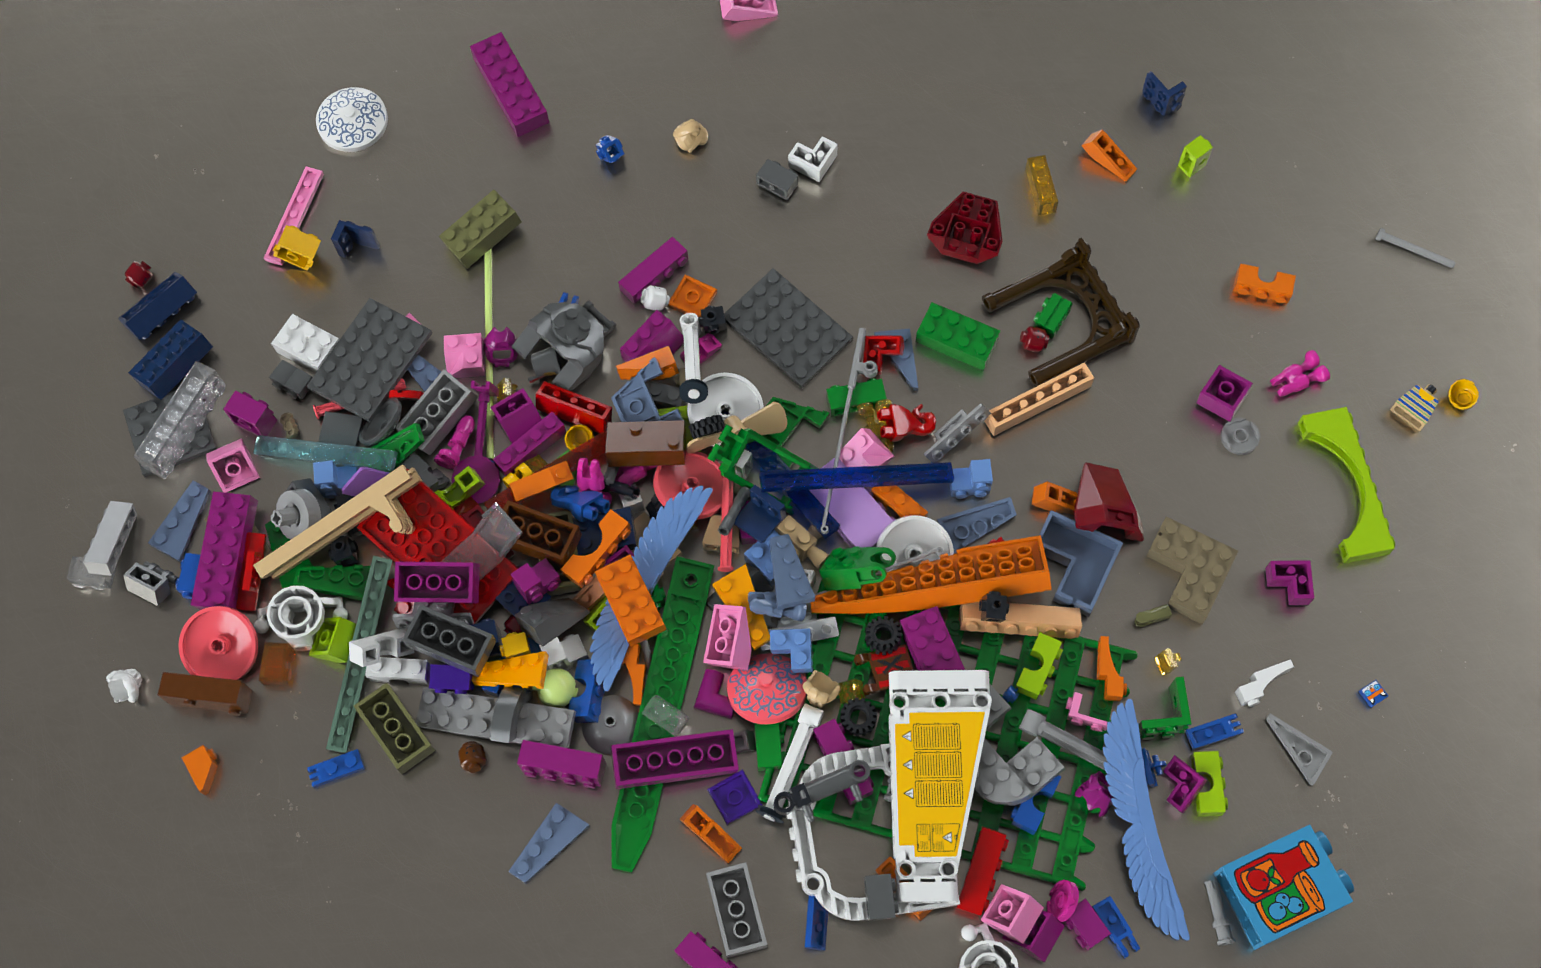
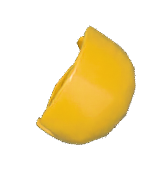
M1466 379L1455 381L1448 391L1450 403L1459 410L1472 408L1477 403L1479 391L1474 382Z
M582 424L572 426L565 435L566 447L574 453L588 451L594 442L592 430Z

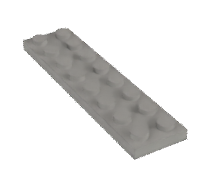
M423 687L416 723L419 728L490 739L492 717L498 698L455 694L452 691L435 693V689ZM525 703L521 708L518 718L517 736L512 743L522 744V740L569 748L576 711Z

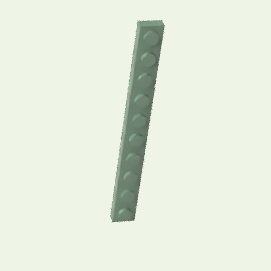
M377 556L372 558L352 641L375 635L392 565L391 559ZM350 654L326 750L346 753L356 714L354 705L359 702L367 667H362L350 661Z

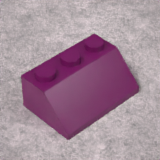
M656 310L620 348L621 357L627 362L669 346L673 355L684 344V336L670 319Z

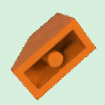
M202 745L181 758L199 792L207 795L209 794L218 765L215 761L217 756L214 750Z

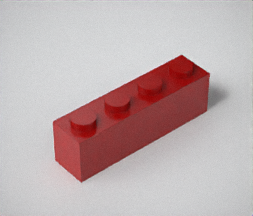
M545 381L536 392V409L548 414L553 412L558 418L576 425H586L592 431L603 435L607 430L608 422H612V407Z
M982 826L959 896L960 904L957 905V908L980 916L982 911L985 912L987 910L990 900L986 898L989 891L993 892L996 883L993 876L995 871L999 872L1002 860L999 857L1001 851L1005 852L1009 840L1006 839V834Z

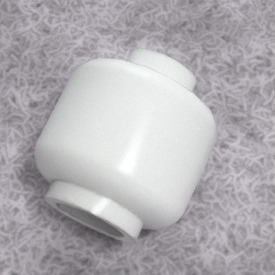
M650 285L643 289L641 303H643L645 308L661 311L665 306H668L670 297L667 295L665 288Z

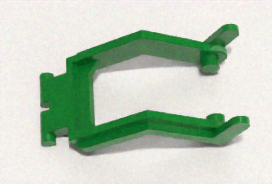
M727 424L718 438L722 441L721 445L715 444L708 456V459L713 462L716 458L722 461L718 468L721 470L722 476L749 489L754 484L736 475L735 466L748 443L753 441L760 443L800 466L797 471L805 476L808 471L812 473L814 470H819L818 467L775 444L752 429L741 428L738 435L731 432L733 428ZM771 495L785 505L787 513L794 514V511L791 510L793 507L789 505L792 499L783 495L780 500Z

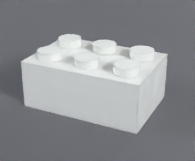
M292 314L271 344L277 353L316 373L338 343L339 338Z

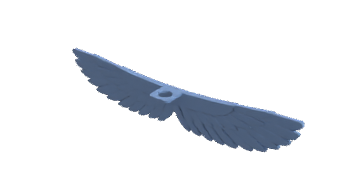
M698 486L694 490L691 487L684 494L679 492L674 500L670 498L664 508L660 507L656 520L652 517L648 527L643 532V537L639 538V549L637 546L635 547L634 557L632 556L650 595L673 554L702 513L706 502L713 492L711 487L706 488L704 491H702L703 486ZM607 600L605 603L607 606L602 609L600 613L602 616L597 620L596 626L599 627L592 636L594 641L590 648V652H593L590 661L591 665L594 664L593 675L597 674L596 682L599 686L603 682V688L606 692L610 690L618 671H620L629 647V643Z
M1127 699L1125 707L1123 703H1120L1117 706L1116 712H1112L1111 722H1107L1108 734H1104L1106 747H1103V753L1107 762H1104V769L1107 773L1105 777L1110 785L1108 791L1114 797L1111 798V801L1117 808L1114 811L1120 818L1132 823L1122 838V844H1125L1124 855L1128 854L1126 867H1130L1129 878L1132 879L1134 892L1138 890L1140 906L1144 905L1146 916L1148 918L1152 916L1155 926L1157 928L1160 926L1164 934L1169 935L1170 933L1172 938L1176 940L1180 939V935L1187 941L1190 939L1184 918V911L1165 860L1150 803L1139 724L1137 723L1133 700Z

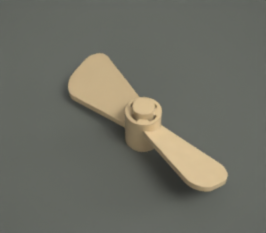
M772 402L743 420H740L737 416H730L724 420L725 426L726 424L733 428L731 432L738 435L741 428H750L760 435L783 432L787 427V417L782 405ZM722 432L691 440L686 446V451L688 453H695L721 442L718 438Z

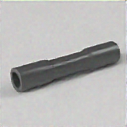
M740 488L733 505L718 528L720 534L727 536L731 531L735 519L750 496L749 488Z

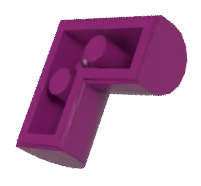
M712 669L705 670L694 709L732 719L734 709L731 707L728 697L719 694L725 677L724 674Z
M1174 755L1163 772L1178 784L1166 801L1181 813H1185L1207 780Z

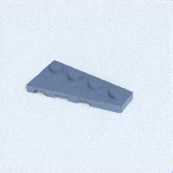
M193 480L148 544L181 563L184 558V551L189 546L191 534L198 524V517L202 514L211 491Z

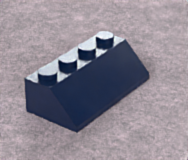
M174 272L118 319L137 339H146L152 334V330L155 327H161L165 324L167 317L177 314L184 303H190L195 298L194 295L197 291L184 276Z

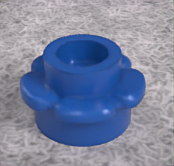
M1010 685L1002 695V698L1007 703L1009 701L1013 703L1019 696L1018 688Z

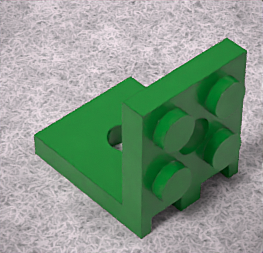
M1175 677L1168 687L1173 718L1141 720L1139 732L1142 740L1154 739V736L1172 738L1175 736L1174 734H1184V730H1187L1189 728L1188 725L1192 724L1184 677Z

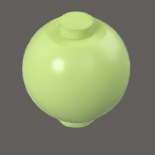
M560 668L546 671L543 689H537L536 686H532V690L537 691L540 701L550 707H565L570 703L572 697H576L578 693L573 676L568 671Z

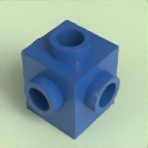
M606 135L595 144L598 149L596 150L598 157L606 162L613 163L625 154L622 149L623 145L618 138Z

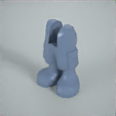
M775 592L748 593L749 608L755 614H766L778 618L785 616L795 621H803L805 619L806 604L777 610Z

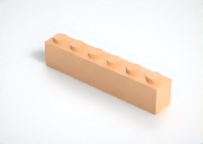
M1084 362L989 410L991 414L984 422L992 435L995 436L1090 388L1094 381V376Z
M979 602L961 604L959 610L960 630L1028 636H1038L1041 632L1050 637L1073 639L1079 637L1082 629L1080 608L1009 603V612L1006 614V620L1001 623L981 621L982 611H979Z

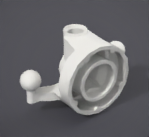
M290 586L275 594L267 607L257 609L258 619L254 622V628L257 633L263 634L269 630L270 626L279 637L285 639L291 647H294L295 651H307L312 649L313 635L319 631L324 622V607H336L333 611V617H342L344 619L348 618V611L343 608L342 597L319 598L313 590L305 586ZM306 611L308 614L306 619L300 624L293 625L294 612Z
M982 923L977 926L967 924L962 928L961 934L966 941L975 940L980 932L984 941L975 943L965 951L960 959L959 968H978L981 964H992L993 961L996 968H1019L1017 959L1012 951L1002 943L994 941L987 924Z

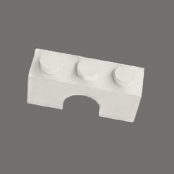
M395 629L349 642L350 661L362 667L380 663L381 655H393L398 658L412 654L414 650L407 647L402 641L406 633L403 629Z
M380 657V663L366 667L365 676L370 682L390 683V680L397 679L407 681L409 684L429 685L431 664L428 660Z

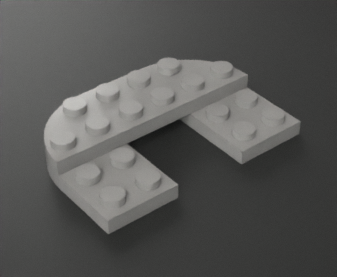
M991 684L990 696L992 703L986 730L1011 710L1009 704ZM976 699V702L979 706H986V701L984 699ZM1038 737L1007 763L984 738L974 790L980 797L996 805L1012 806L1021 804L1043 789L1063 772L1065 767Z

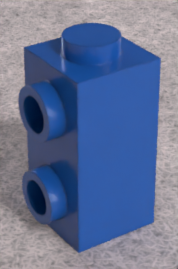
M185 553V557L180 564L181 573L180 577L176 580V590L186 599H192L200 560L199 554Z

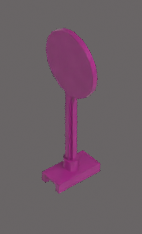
M471 380V389L479 394L474 456L467 457L459 462L453 471L451 480L453 484L455 481L454 477L468 466L473 468L485 485L471 495V497L478 504H483L493 498L501 482L500 472L496 465L488 458L483 457L487 407L490 402V396L499 397V389L490 381H486V385L481 386L476 381Z

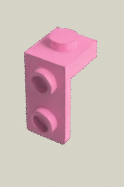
M1074 692L1072 698L1068 697L1065 709L1069 711L1066 720L1071 721L1076 726H1090L1092 730L1097 732L1107 730V721L1078 713L1083 694Z

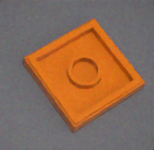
M684 275L669 300L668 307L683 314L695 313L698 317H701V310L710 306L718 291L710 285Z

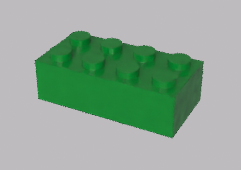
M931 302L916 333L915 342L984 371L999 340L1001 330Z

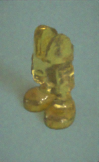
M888 399L878 401L875 404L876 413L880 409L888 408L892 401ZM868 402L858 405V413L867 422L864 428L870 429L880 440H884L885 446L893 453V442H890L889 439L881 438L880 428L887 426L886 421H879V424L875 422L872 403Z

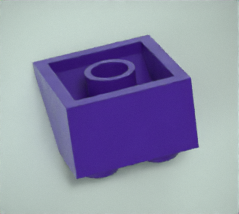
M431 664L429 689H435V693H447V689L455 690V694H467V690L473 691L474 688L472 682L473 674L451 665Z

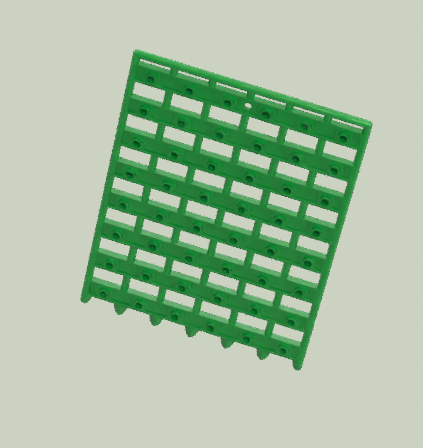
M822 578L817 593L826 590ZM961 605L941 607L949 610L945 625L957 652L978 656L975 670L989 671V683L991 685L998 662L1017 667L1013 687H1016L1024 667L1032 671L1039 670L1042 667L1039 665V660L1030 655L1038 636H1024L1019 659L1000 654L1005 635L1003 633L984 632L980 649L963 645L961 642L964 631L960 630L959 621ZM927 609L908 611L906 618ZM811 613L817 614V619L819 614L824 615V618L835 617L839 636L821 639L817 641V644H812V652H814L812 658L813 671L817 670L829 676L834 658L852 662L846 684L847 690L844 692L840 691L836 697L842 700L836 720L837 723H841V710L843 705L848 703V700H855V698L862 700L864 698L863 687L868 684L871 666L869 662L857 666L855 665L854 658L857 654L872 652L870 646L867 647L865 641L867 625L874 618L877 621L879 616H881V619H884L887 613H866L865 618L851 614ZM844 621L863 626L855 655L836 650ZM878 631V632L876 633V637H877L879 640H880L882 631ZM902 635L900 645H905L906 642ZM1081 636L1073 639L1058 638L1065 641L1058 670L1055 669L1052 677H1056L1049 707L1031 703V697L1019 693V696L1013 703L1008 702L1011 710L1005 714L1001 733L985 732V739L998 742L996 752L1006 763L1017 754L1018 748L1023 749L1029 744V742L1020 740L1022 730L1019 729L1027 709L1047 715V722L1065 731L1066 722L1069 721L1066 720L1069 711L1065 709L1068 697L1072 698L1076 683L1095 688L1088 716L1111 722L1109 718L1113 701L1104 700L1105 681L1078 675L1084 646L1098 649V641ZM906 644L912 667H914V660ZM1109 644L1114 667L1117 673L1120 674L1122 661L1135 660L1138 657V653L1134 650ZM809 672V673H808L807 679L810 677V675H811L813 672ZM856 686L857 690L854 692L850 687ZM1128 687L1126 696L1123 695V697H1127L1130 694V690ZM889 689L886 690L883 703L865 698V701L868 702L869 700L871 705L875 706V709L881 710L873 741L855 737L854 734L850 735L848 731H845L843 735L847 741L850 740L853 744L867 748L889 743ZM846 693L849 694L848 699H845V698H846V695H845ZM806 697L805 703L811 705L810 701H808ZM901 699L894 700L895 706L903 707L904 702ZM936 699V700H935V704H936L937 706H939V707H944V706H945L944 700H942V699ZM802 708L797 712L795 719L789 718L779 724V731H784V735L787 726L793 727L785 755H787L799 726L798 719ZM856 710L851 714V720L855 724H857L860 710ZM1085 725L1083 741L1102 750L1104 734H1108L1107 730L1097 732L1092 730L1090 726ZM1041 737L1042 743L1057 759L1077 764L1070 795L1055 791L1052 799L1068 803L1061 834L1042 829L1043 816L1036 833L1032 835L1012 825L1011 820L1001 818L1004 805H996L984 799L981 812L970 809L969 817L977 819L979 822L972 851L962 849L961 858L972 859L982 826L998 831L999 826L1019 831L1012 862L1002 860L1001 869L1054 884L1060 880H1069L1076 884L1079 891H1084L1086 884L1075 877L1074 872L1079 853L1092 852L1095 849V844L1084 837L1083 833L1088 813H1100V808L1089 811L1084 796L1077 798L1075 792L1084 782L1089 780L1092 774H1096L1098 771L1103 774L1107 773L1105 770L1077 755L1060 751L1061 747ZM809 744L791 788L798 785L801 772L806 771L810 766L804 763ZM774 768L766 769L758 799L767 803L770 796L767 794ZM883 769L870 770L869 776L875 786L873 787V793L863 798L862 801L856 802L852 818L832 813L838 793L816 801L813 816L893 838L892 829L872 824L880 793L886 794L888 786L882 785L885 776ZM1044 795L1035 796L1033 798L1035 808L1045 813L1049 798ZM787 799L785 800L783 808L789 807V801ZM1039 837L1059 842L1052 874L1032 869Z

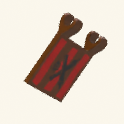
M906 644L898 646V649L896 651L893 650L892 654L886 651V655H882L880 651L878 655L875 654V651L855 655V665L870 663L875 683L864 685L863 694L865 696L888 690L889 672L914 671Z

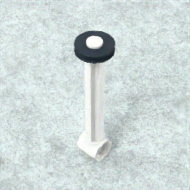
M686 313L680 318L684 336L686 381L681 384L679 392L683 401L697 404L707 398L708 386L701 380L698 336L701 334L698 316L695 313Z
M806 703L804 704L798 719L799 726L766 806L758 805L760 810H756L764 818L784 823L782 818H786V816L780 815L774 810V799L780 792H789L812 737L813 729L820 725L824 714L823 710ZM785 798L778 801L781 808H783Z

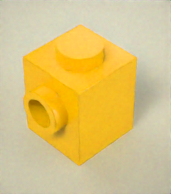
M513 632L501 638L503 645L499 647L502 657L512 658L531 654L525 632L519 634Z

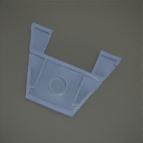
M655 357L630 382L628 381L611 397L621 422L683 420L679 409L660 416L646 385L647 381L663 374Z

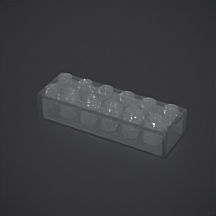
M197 361L194 363L134 454V458L145 470L163 479H166L172 473L175 463L183 456L188 443L192 442L196 431L204 424L205 417L213 410L216 400L225 391L226 384L216 370Z

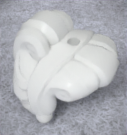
M136 669L112 671L106 676V681H108V687L115 703L126 700L131 703L137 701L139 697L138 688L141 686L142 677Z

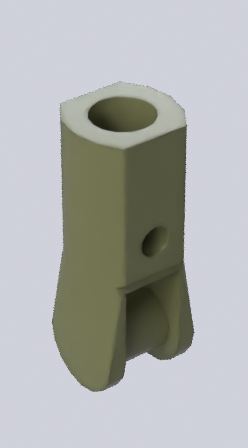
M1165 604L1139 612L1134 621L1135 625L1141 628L1169 619L1172 616L1171 610Z

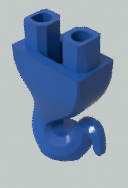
M558 485L552 490L550 495L553 506L570 511L573 517L580 522H584L587 519L594 521L597 519L599 512L607 513L610 510V501L603 499V493L591 490L579 492V487L575 485Z

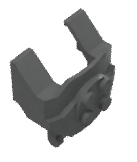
M590 300L582 307L577 303H550L539 314L529 320L528 326L514 342L512 348L526 359L539 341L544 339L564 359L569 360L552 381V384L572 391L589 378L599 365L603 354L604 337L614 330L616 323L608 320L600 313Z

